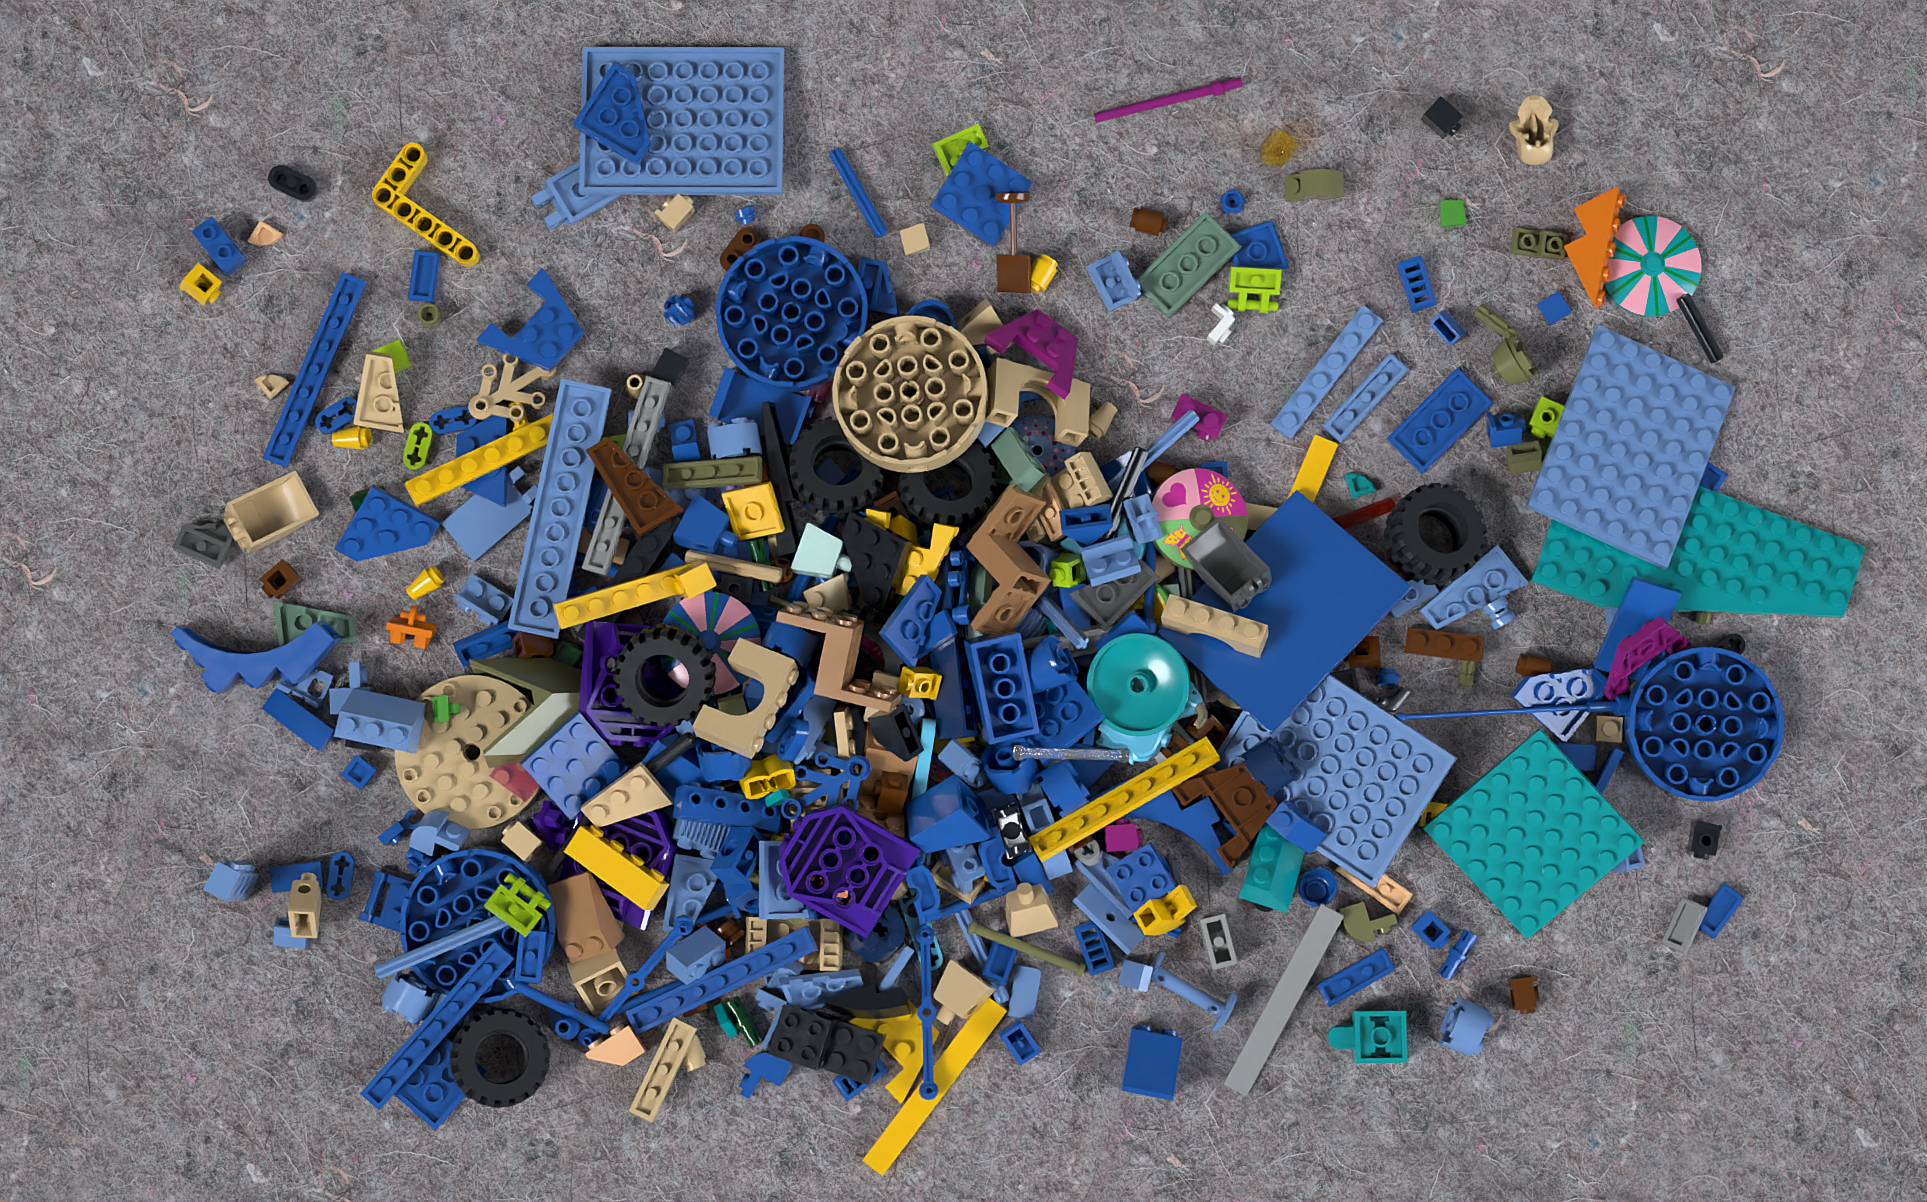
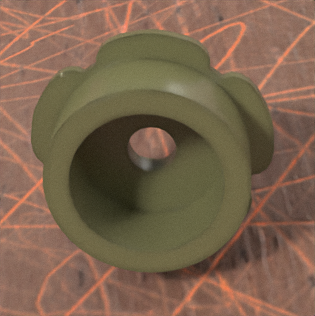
M430 302L424 303L417 311V319L425 327L438 325L442 319L440 316L442 313L441 308ZM432 313V316L428 317L427 314Z

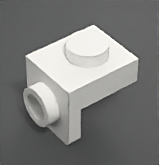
M1217 303L1212 307L1211 311L1222 320L1207 337V340L1214 346L1218 341L1223 343L1232 333L1229 328L1235 321V318L1232 317L1234 313L1224 304L1219 306Z

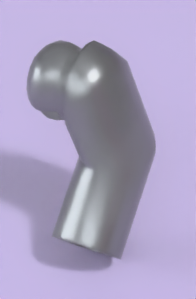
M1401 686L1394 696L1379 694L1374 698L1373 702L1388 712H1396L1410 697L1411 693Z

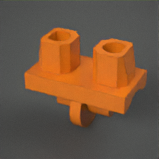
M412 605L410 611L401 610L400 617L392 616L391 620L387 622L386 630H390L391 643L404 644L406 634L415 635L414 646L426 649L432 636L436 633L437 624L426 622L427 615L418 613L419 607Z

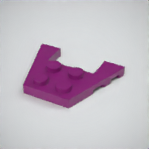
M1038 309L987 335L983 342L1002 355L1010 343L1014 341L1053 369L1055 374L1046 387L1065 400L1071 390L1078 337Z
M1660 616L1654 621L1646 622L1641 627V630L1634 635L1626 636L1617 646L1604 694L1610 701L1629 688L1627 676L1665 649L1670 654L1685 649L1691 643L1683 634Z

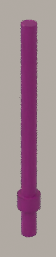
M1240 77L1222 82L1221 80L1210 82V85L1094 113V119L1098 123L1212 94L1213 96L1223 95L1224 91L1240 88L1243 85Z

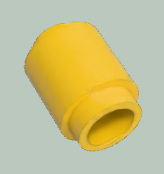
M1040 254L1039 258H1035L1031 264V291L1034 293L1039 291L1045 292L1057 272L1056 267L1058 263L1047 255Z

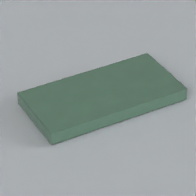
M1205 211L1137 280L1141 290L1170 318L1242 246Z

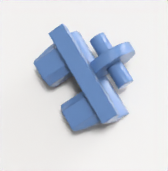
M1148 493L1123 501L1126 517L1129 518L1133 529V536L1138 545L1163 537L1157 520V516H1159L1158 511H1154Z

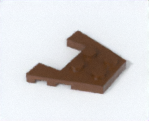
M1244 763L1181 782L1171 788L1184 806L1207 791L1237 832V835L1216 849V851L1229 869L1235 865L1278 805L1273 796L1270 797L1264 791L1267 788L1264 783H1257Z

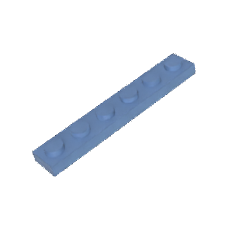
M1362 305L1270 425L1290 440L1383 319Z

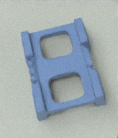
M314 669L297 686L287 683L281 677L276 688L288 694L293 693L305 699V703L315 708H320L335 678L322 670ZM314 679H319L326 684L321 697H315L308 692Z

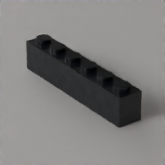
M675 516L642 535L608 587L652 574L673 543V534L682 519ZM629 609L590 621L620 623ZM584 622L576 634L582 640H585L586 622Z

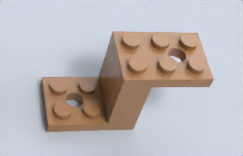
M1010 487L966 545L969 551L1000 584L970 625L976 631L986 634L1012 633L1051 581L1048 575L1017 543L1047 503L1039 495Z
M793 601V604L790 603L778 611L777 622L826 633L814 694L885 712H890L900 704L902 693L895 692L894 687L881 685L880 688L870 685L871 682L863 679L853 681L865 621L858 620V616L854 614L843 613L842 616L833 614L832 609L818 607V610L808 608L807 603Z
M866 721V740L861 756L869 760L871 773L867 779L860 782L857 795L859 806L856 811L904 839L905 803L901 815L876 811V796H873L875 781H880L882 771L908 775L909 790L918 755L910 761L904 762L876 741L870 724ZM917 723L916 725H914V727H915V730H916V732H917V734H918V723ZM858 764L859 773H861L863 766Z

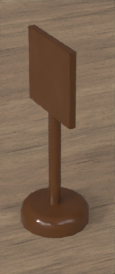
M1030 191L995 192V199L998 203H1010L1011 254H997L998 292L1031 293L1030 255H1017L1016 203L1028 202L1030 200Z

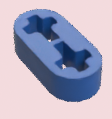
M345 397L320 412L315 419L317 429L324 434H333V432H337L353 422L357 400L352 397ZM346 403L350 405L355 404L352 415L344 413L340 416V413L346 409L344 406ZM327 416L329 419H332L333 417L337 416V418L331 422V428H327L326 426L322 427V424L324 423V417Z
M462 406L435 412L429 420V425L435 433L447 435L462 432L478 423V419L473 417L467 425L464 421L456 422L457 418L464 417V412H468L471 415L468 406ZM441 416L444 420L452 419V423L445 424L442 430L439 426H435V423L439 422V417Z
M792 719L778 745L777 753L779 759L791 762L796 759L809 735L810 727L808 721Z
M339 852L331 859L326 891L328 896L334 900L346 899L351 893L355 859L350 853ZM343 856H346L345 859L347 862H350L349 867H344L343 875H340L341 866L337 865V860H342ZM339 877H341V886L345 887V892H340L339 896H336L337 893L332 890L333 885H338Z

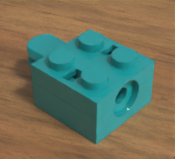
M1405 1010L1351 1011L1352 1024L1334 1025L1327 1033V1041L1334 1049H1352V1062L1355 1064L1407 1063Z

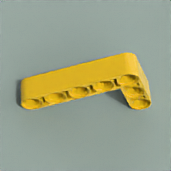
M406 144L372 191L373 201L380 209L460 265L467 268L475 266L480 260V253L473 243L404 196L425 167L428 158L426 152L419 144ZM419 151L420 158L414 162L409 161L410 153ZM399 171H404L406 173L405 179L401 182L394 181L395 174ZM383 192L391 193V197L387 202L379 201V197ZM410 206L411 213L406 217L400 216L401 208ZM423 221H432V226L428 231L420 230V225ZM444 235H452L453 240L449 245H441V238ZM465 249H472L473 256L470 259H461V253Z

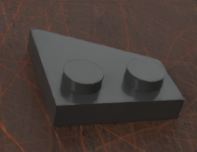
M209 523L202 526L185 524L182 526L172 548L175 551L220 569L234 542V538L226 524L217 525L216 523Z

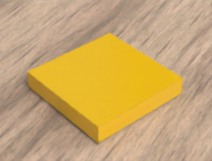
M771 481L727 490L722 493L733 533L739 535L737 541L779 533L785 530Z

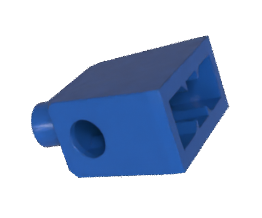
M698 494L694 495L673 534L675 544L710 554L715 553L719 544L733 549L739 535L727 530L730 524L729 516Z

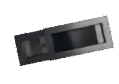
M873 984L826 998V1003L832 1012L850 1017L885 1019L911 1014L908 998L902 987L879 992L876 985Z

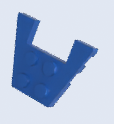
M541 268L527 283V288L545 301L542 307L513 338H510L491 323L477 338V342L482 346L497 349L498 352L510 354L520 358L521 361L551 372L584 336V332L546 271Z

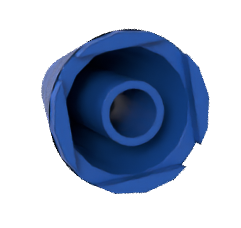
M1054 635L1045 637L1025 657L1032 695L1077 679V676L1074 675L1078 673V668L1068 648L1063 650L1059 646V643L1062 641Z

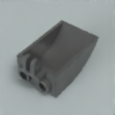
M1220 517L1181 548V551L1194 570L1233 613L1239 608L1243 609L1256 594L1265 591L1271 584L1270 568Z

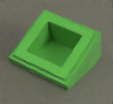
M1441 200L1438 202L1441 228L1467 225L1463 200Z

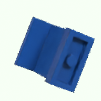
M725 367L708 415L710 418L726 424H732V419L743 417L747 420H755L758 424L759 435L765 437L762 403L766 401L773 402L784 442L792 447L795 440H800V433L805 429L803 427L806 418L811 420L815 405L812 404L813 400L810 396L803 397L789 391H780L763 386L751 378L737 374L735 370Z

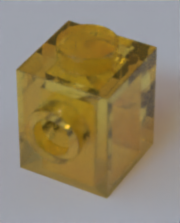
M1275 125L1258 148V151L1262 154L1260 159L1271 167L1276 164L1281 168L1299 143L1295 138Z

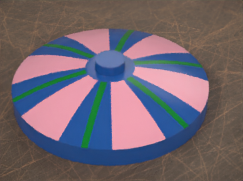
M703 592L691 599L684 598L668 612L662 624L665 623L666 627L670 628L672 624L680 625L679 630L686 632L687 628L694 631L692 636L696 639L701 637L706 642L704 645L705 649L711 650L713 654L711 660L716 663L714 675L716 681L711 695L730 692L741 686L749 678V676L732 670L728 662V658L739 638L759 646L762 642L758 623L745 605L723 593ZM659 655L667 674L678 685L686 689L689 683V675L684 665L672 656Z

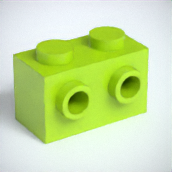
M1541 396L1526 427L1531 429L1530 433L1537 437L1545 438L1547 436L1553 438L1565 406Z

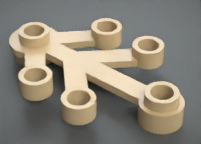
M504 354V369L499 390L490 395L492 381L497 377V370L491 364L483 366L481 370L483 380L479 395L474 396L468 405L470 414L478 420H484L491 415L510 418L513 422H520L524 418V411L521 406L513 405L507 408L496 404L503 400L532 405L535 409L543 408L546 404L543 393L527 394L518 391L539 378L544 380L552 379L556 375L557 368L555 367L550 372L536 366L530 372L511 382L519 359L515 357L516 360L513 363H508L506 359L512 355ZM491 369L494 371V374L486 376L485 371ZM536 397L543 399L540 404L533 402ZM479 403L486 405L483 410L476 408ZM518 410L521 412V415L513 417L512 412Z

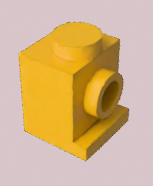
M197 263L182 280L179 289L186 291L204 306L208 301L213 304L220 296L221 291L218 289L222 281L200 263ZM198 286H204L206 291L203 292Z
M903 666L897 691L909 698H930L931 700H936L942 675L928 667Z

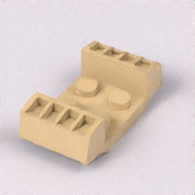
M1079 452L1064 461L1066 468L1050 479L1065 510L1102 505L1113 497L1091 452ZM1037 515L1025 532L1031 542L1041 544L1048 540L1049 536Z
M746 917L745 955L791 934L793 930L797 931L808 926L813 938L817 940L818 950L809 954L807 964L800 961L797 962L805 966L803 970L841 971L843 965V925L832 919L810 920L802 918V921L793 925L788 919Z

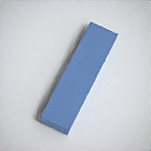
M1390 352L1322 425V428L1336 441L1341 443L1403 377L1409 368Z

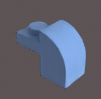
M349 662L350 688L329 689L331 715H339L353 688L374 692V688L364 687V683L368 682L367 667L363 668V663Z
M432 810L424 815L412 832L409 847L430 856L434 855L440 845L455 852L460 851L468 840L471 830L448 820L449 812Z

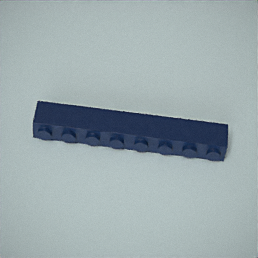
M932 533L919 536V546L930 548ZM958 533L953 537L949 545L950 550L947 556H944L938 568L940 571L934 581L942 591L934 616L942 610H948L952 620V610L959 605L961 584L960 586L950 587L948 572L960 571L962 569V565L952 566L950 560L951 551L960 550ZM954 623L958 632L956 635L929 652L931 670L942 675L937 699L933 700V705L936 713L935 729L938 739L958 740L978 736L974 690L964 640L969 639L967 625H959V623Z

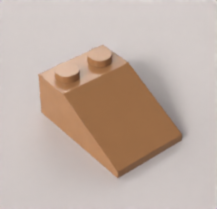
M590 870L548 885L555 908L559 942L571 964L610 952L625 937Z

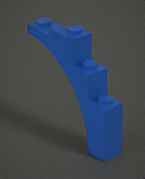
M324 620L315 622L301 636L288 644L273 650L260 652L236 651L218 646L199 636L187 625L176 626L170 633L175 638L174 642L179 648L187 650L193 656L192 659L198 666L206 668L200 677L205 681L204 684L210 691L217 692L218 694L227 692L241 675L245 684L256 689L265 687L279 670L281 671V677L287 682L301 683L342 638Z
M1131 778L1089 797L1087 804L1131 780ZM1169 789L1118 818L1147 819L1177 829L1195 841L1210 856L1221 875L1225 876L1233 872V869H1229L1216 851V849L1221 847L1220 842L1223 841V838L1218 828H1212L1211 824L1220 821L1218 814L1221 811L1213 800L1210 801L1209 797H1205L1180 809L1181 801Z

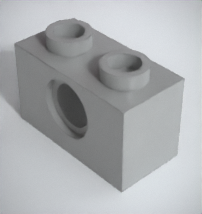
M1225 914L1199 919L1198 922L1210 969L1216 970L1238 964Z

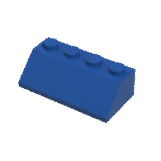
M1020 632L987 634L964 640L983 740L989 744L1040 733Z

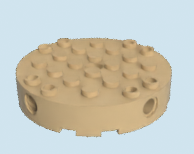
M923 316L895 317L873 325L870 330L860 337L858 336L844 352L845 355L836 368L833 380L834 409L848 441L870 462L897 472L914 473L929 471L946 465L959 457L977 438L985 422L988 410V381L977 351L968 342L967 338L952 326L949 327L936 321V319ZM910 390L917 391L911 398L904 396Z
M466 675L439 682L423 692L415 700L427 703L417 752L414 754L395 750L394 755L400 783L405 793L418 809L424 814L432 810L449 812L448 820L468 829L478 830L505 824L521 815L533 804L542 788L522 765L516 763L489 768L483 754V750L534 706V703L525 694L498 679L480 675ZM448 695V703H460V713L449 715L448 722L433 723L432 697ZM471 746H478L480 749V756L475 760H471L468 757V750Z

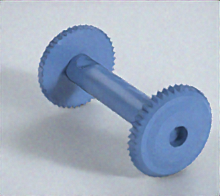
M1163 951L1159 952L1149 965L1153 967L1150 982L1152 980L1217 1016L1212 1031H1219L1235 1006L1237 1000L1236 992L1232 991L1225 1003L1159 967L1166 954Z

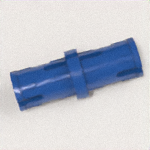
M1464 929L1454 947H1450L1448 950L1449 955L1437 973L1452 981L1462 962L1465 963L1468 959L1466 956L1478 937Z

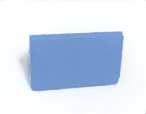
M1016 965L1007 1016L1033 1021L1042 969Z

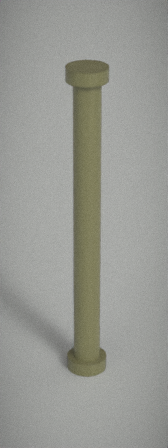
M974 919L970 921L967 928V934L969 935L977 934L1076 972L1075 975L1079 977L1084 973L1086 963L1083 961L1078 963L979 925Z

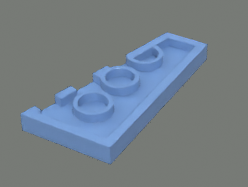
M1495 544L1481 556L1471 569L1453 582L1451 581L1418 610L1433 629L1437 630L1465 616L1467 613L1479 609L1519 587L1529 584V582L1498 544Z

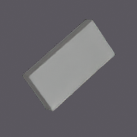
M1682 897L1661 943L1687 954L1708 908Z

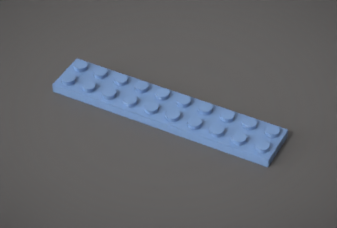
M561 379L508 629L559 639L561 629L558 625L553 603L568 598L595 472V465L588 456L586 449L597 444L602 439L612 392L610 388Z

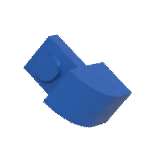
M769 1052L754 1055L744 1064V1067L751 1070L752 1073L751 1075L745 1073L739 1084V1087L742 1088L740 1095L749 1099L761 1077L780 1086L793 1063L769 1055Z

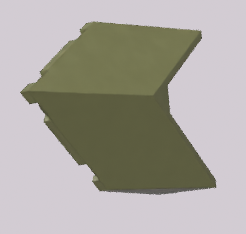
M552 658L469 659L474 675H495L532 690L534 706L483 750L489 768L520 763L579 709L582 671ZM610 688L604 694V698L608 702L613 696Z

